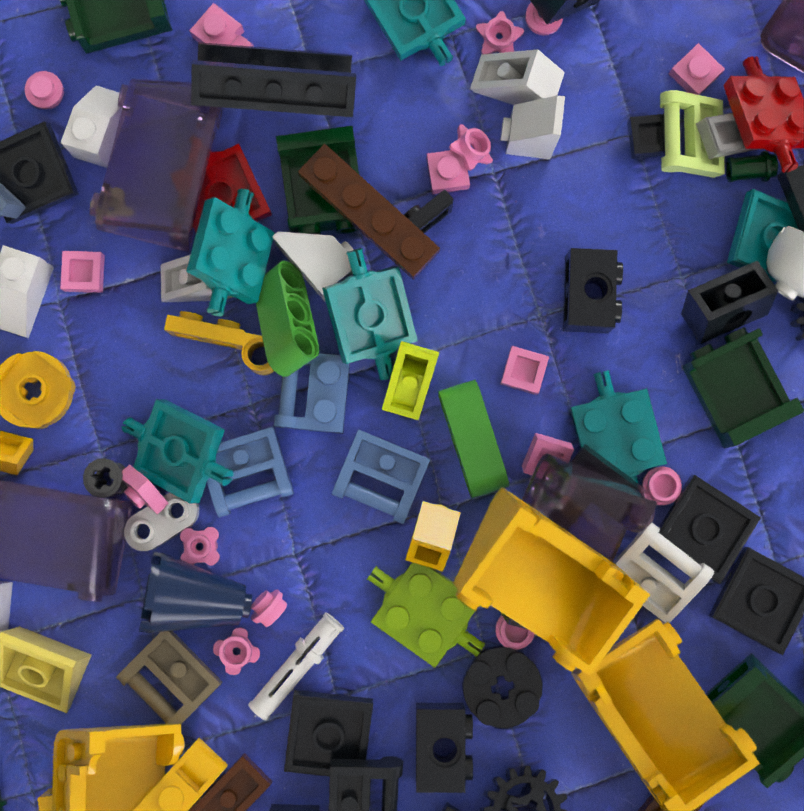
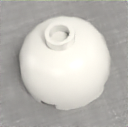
M787 226L774 239L768 251L766 264L768 273L777 282L775 287L778 289V293L793 301L797 295L804 298V232Z

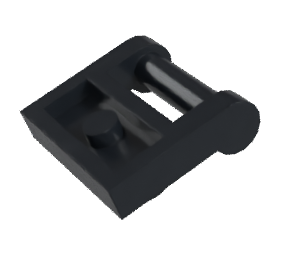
M386 756L380 760L330 759L329 811H369L371 779H382L381 811H397L399 778L403 775V760L394 756Z

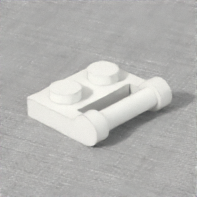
M649 521L613 563L625 571L650 594L642 606L664 623H670L710 581L714 570L705 563L700 565L662 536L659 533L660 528ZM648 545L686 573L690 579L683 584L643 553Z

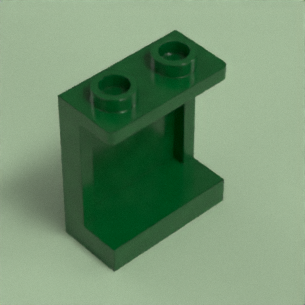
M60 0L63 7H68L70 18L65 19L72 42L78 41L86 54L172 31L164 0Z
M353 126L276 136L290 232L321 235L322 231L336 230L339 234L358 231L356 227L298 174V171L324 144L359 174Z
M743 327L723 337L727 344L716 350L713 349L711 344H708L690 353L689 355L693 361L682 366L723 448L737 446L804 412L798 397L789 400L758 341V337L763 335L760 328L748 333L746 328Z
M751 653L711 688L706 695L726 724L735 730L743 728L753 740L757 749L752 753L760 763L754 769L759 774L760 782L768 788L774 782L780 783L786 780L793 772L794 766L804 758V703Z

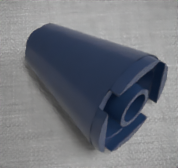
M153 552L152 567L148 575L141 618L149 619V621H141L139 632L153 633L239 625L242 617H249L252 594H246V585L167 554Z

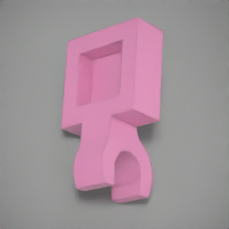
M214 3L189 30L192 37L198 42L254 47L251 42L241 36L244 33L242 24Z

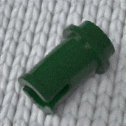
M762 151L758 156L728 157L726 162L728 182L761 178L763 182H767L770 177H776L778 172L777 157L775 154H769L768 151Z

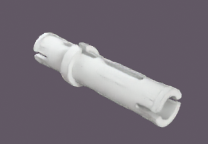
M325 612L322 619L304 639L300 637L295 643L297 648L278 671L274 673L257 696L249 702V708L258 717L267 721L314 663L319 665L324 659L322 654L339 633L345 629L343 625L332 615ZM293 670V672L291 673V675L285 680V682L280 686V688L275 692V694H273L274 691L279 687V685L284 681V679H285V678L290 674V672Z

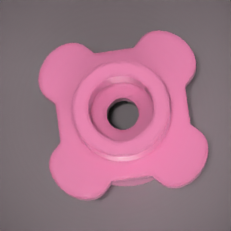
M207 527L201 531L185 528L180 534V540L184 546V553L180 559L192 565L195 563H206L209 566L215 565L220 559V554L217 552L218 530L214 527ZM198 543L203 544L202 550L196 548Z
M242 627L235 628L230 637L225 640L216 641L213 646L214 654L220 657L221 662L225 665V671L230 675L239 674L244 665L249 662L255 663L260 657V649L252 645L248 639V631ZM235 647L240 649L239 655L233 653Z

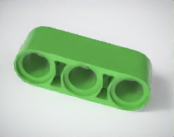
M282 261L265 274L256 307L267 361L277 374L288 377L318 356L319 344L303 275L294 264L289 261Z
M476 380L439 390L438 395L471 498L497 491L501 487H509L505 466Z

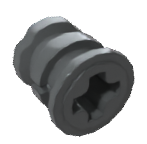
M96 459L85 468L83 484L86 490L95 497L106 498L123 494L128 488L122 479V471L126 467L110 459ZM105 472H109V477L113 479L112 485H106L107 481L103 478Z

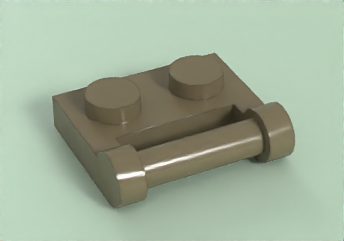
M173 631L160 632L116 676L123 686L128 684L165 724H182L223 683ZM144 666L183 704L178 711L140 674Z

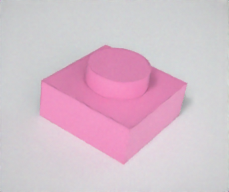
M698 43L671 69L669 75L688 93L701 95L723 73L725 68Z
M451 150L427 154L432 194H439L443 190L453 192L470 188L469 174L462 156Z
M62 251L60 289L64 292L103 293L105 255L102 252Z
M511 346L500 385L538 395L549 356Z
M535 433L522 464L523 472L555 482L568 466L574 451L572 443Z
M128 465L122 471L123 482L128 487L123 493L139 509L146 505L158 514L169 504L150 480L131 465Z

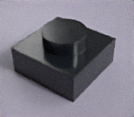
M664 114L630 117L627 125L632 159L664 156Z

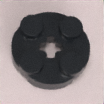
M493 646L482 650L477 657L473 658L467 671H465L462 689L468 708L479 721L496 728H510L522 724L538 711L539 701L542 696V680L536 665L524 653L504 646ZM504 676L506 682H513V688L508 690V696L501 697L498 692L492 693L491 686L497 684V677Z

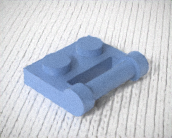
M319 353L316 358L306 364L310 366L305 417L294 416L298 369L288 377L282 376L279 414L274 415L273 427L343 434L350 363H343L340 355Z
M274 427L220 443L216 454V463L233 471L234 475L229 477L232 478L231 481L273 469L276 480L226 495L221 483L209 478L207 484L218 517L231 514L230 510L280 494L282 498L294 494Z
M358 429L332 495L341 499L344 496L394 516V521L404 525L430 459ZM354 471L405 491L401 501L399 502L351 482Z

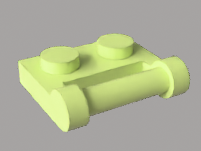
M678 90L662 92L660 94V107L664 109L665 156L661 158V170L669 173L684 172L712 178L724 175L725 157L708 158L696 123L706 117L723 115V100ZM680 109L684 110L685 155H681Z

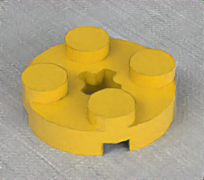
M41 351L26 352L24 354L18 353L7 358L0 365V415L11 424L23 428L44 429L59 421L68 411L76 388L67 367L57 358ZM39 380L41 383V395L38 398L32 397L28 400L26 398L28 390L25 388V385L28 382L35 384Z

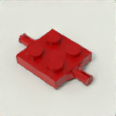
M750 56L742 63L747 76H730L723 85L745 149H764L777 155L781 171L783 173L791 172L798 167V162L792 150L804 148L803 95L796 77L766 76L762 71L759 58L757 56Z
M201 133L194 134L200 148L197 147L192 135L187 138V143H189L196 159L186 168L169 176L195 232L198 229L205 200L216 197L234 208L237 190L247 189L249 193L252 192L254 194L249 215L256 222L272 215L239 143L223 151L209 152Z

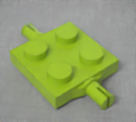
M412 562L407 570L394 580L375 566L366 579L386 592L383 603L372 618L371 623L434 668H436L445 653L457 643L475 657L483 649L485 643L466 631L469 619L476 610L471 609L456 597L455 594L458 590L453 581L436 569Z

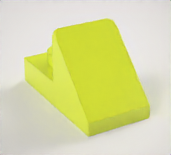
M401 341L382 410L419 421L439 352Z

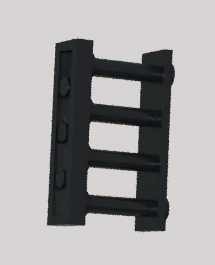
M198 42V61H192L191 105L353 117L356 73H351L352 55Z

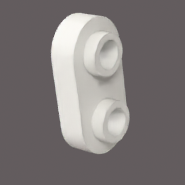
M172 493L166 494L163 497L169 504L160 513L156 514L149 507H145L129 518L124 528V536L127 543L138 551H150L158 548L180 534L185 528H190L197 521L200 511L199 504H190ZM176 503H180L184 508L183 515L179 518H175L171 513V508ZM142 524H146L150 529V534L146 539H142L138 535V528Z

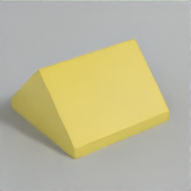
M20 626L0 632V687L67 713L92 654Z

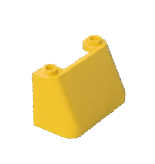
M503 487L499 489L491 500L453 582L458 590L455 594L456 597L473 610H477L479 606L487 609L491 605L547 641L556 651L552 657L561 666L571 672L577 667L589 676L592 675L650 596L644 588L608 558Z
M655 619L613 645L591 676L578 668L571 672V675L663 811H693L759 765V761L752 753L757 747L743 728L735 730L725 723L679 657L680 650L677 645L682 643L679 634L669 622L662 624L660 619Z
M170 723L60 730L55 737L53 748L52 811H133L165 776V766L176 764L179 756L182 755L184 751V737L181 733V724Z

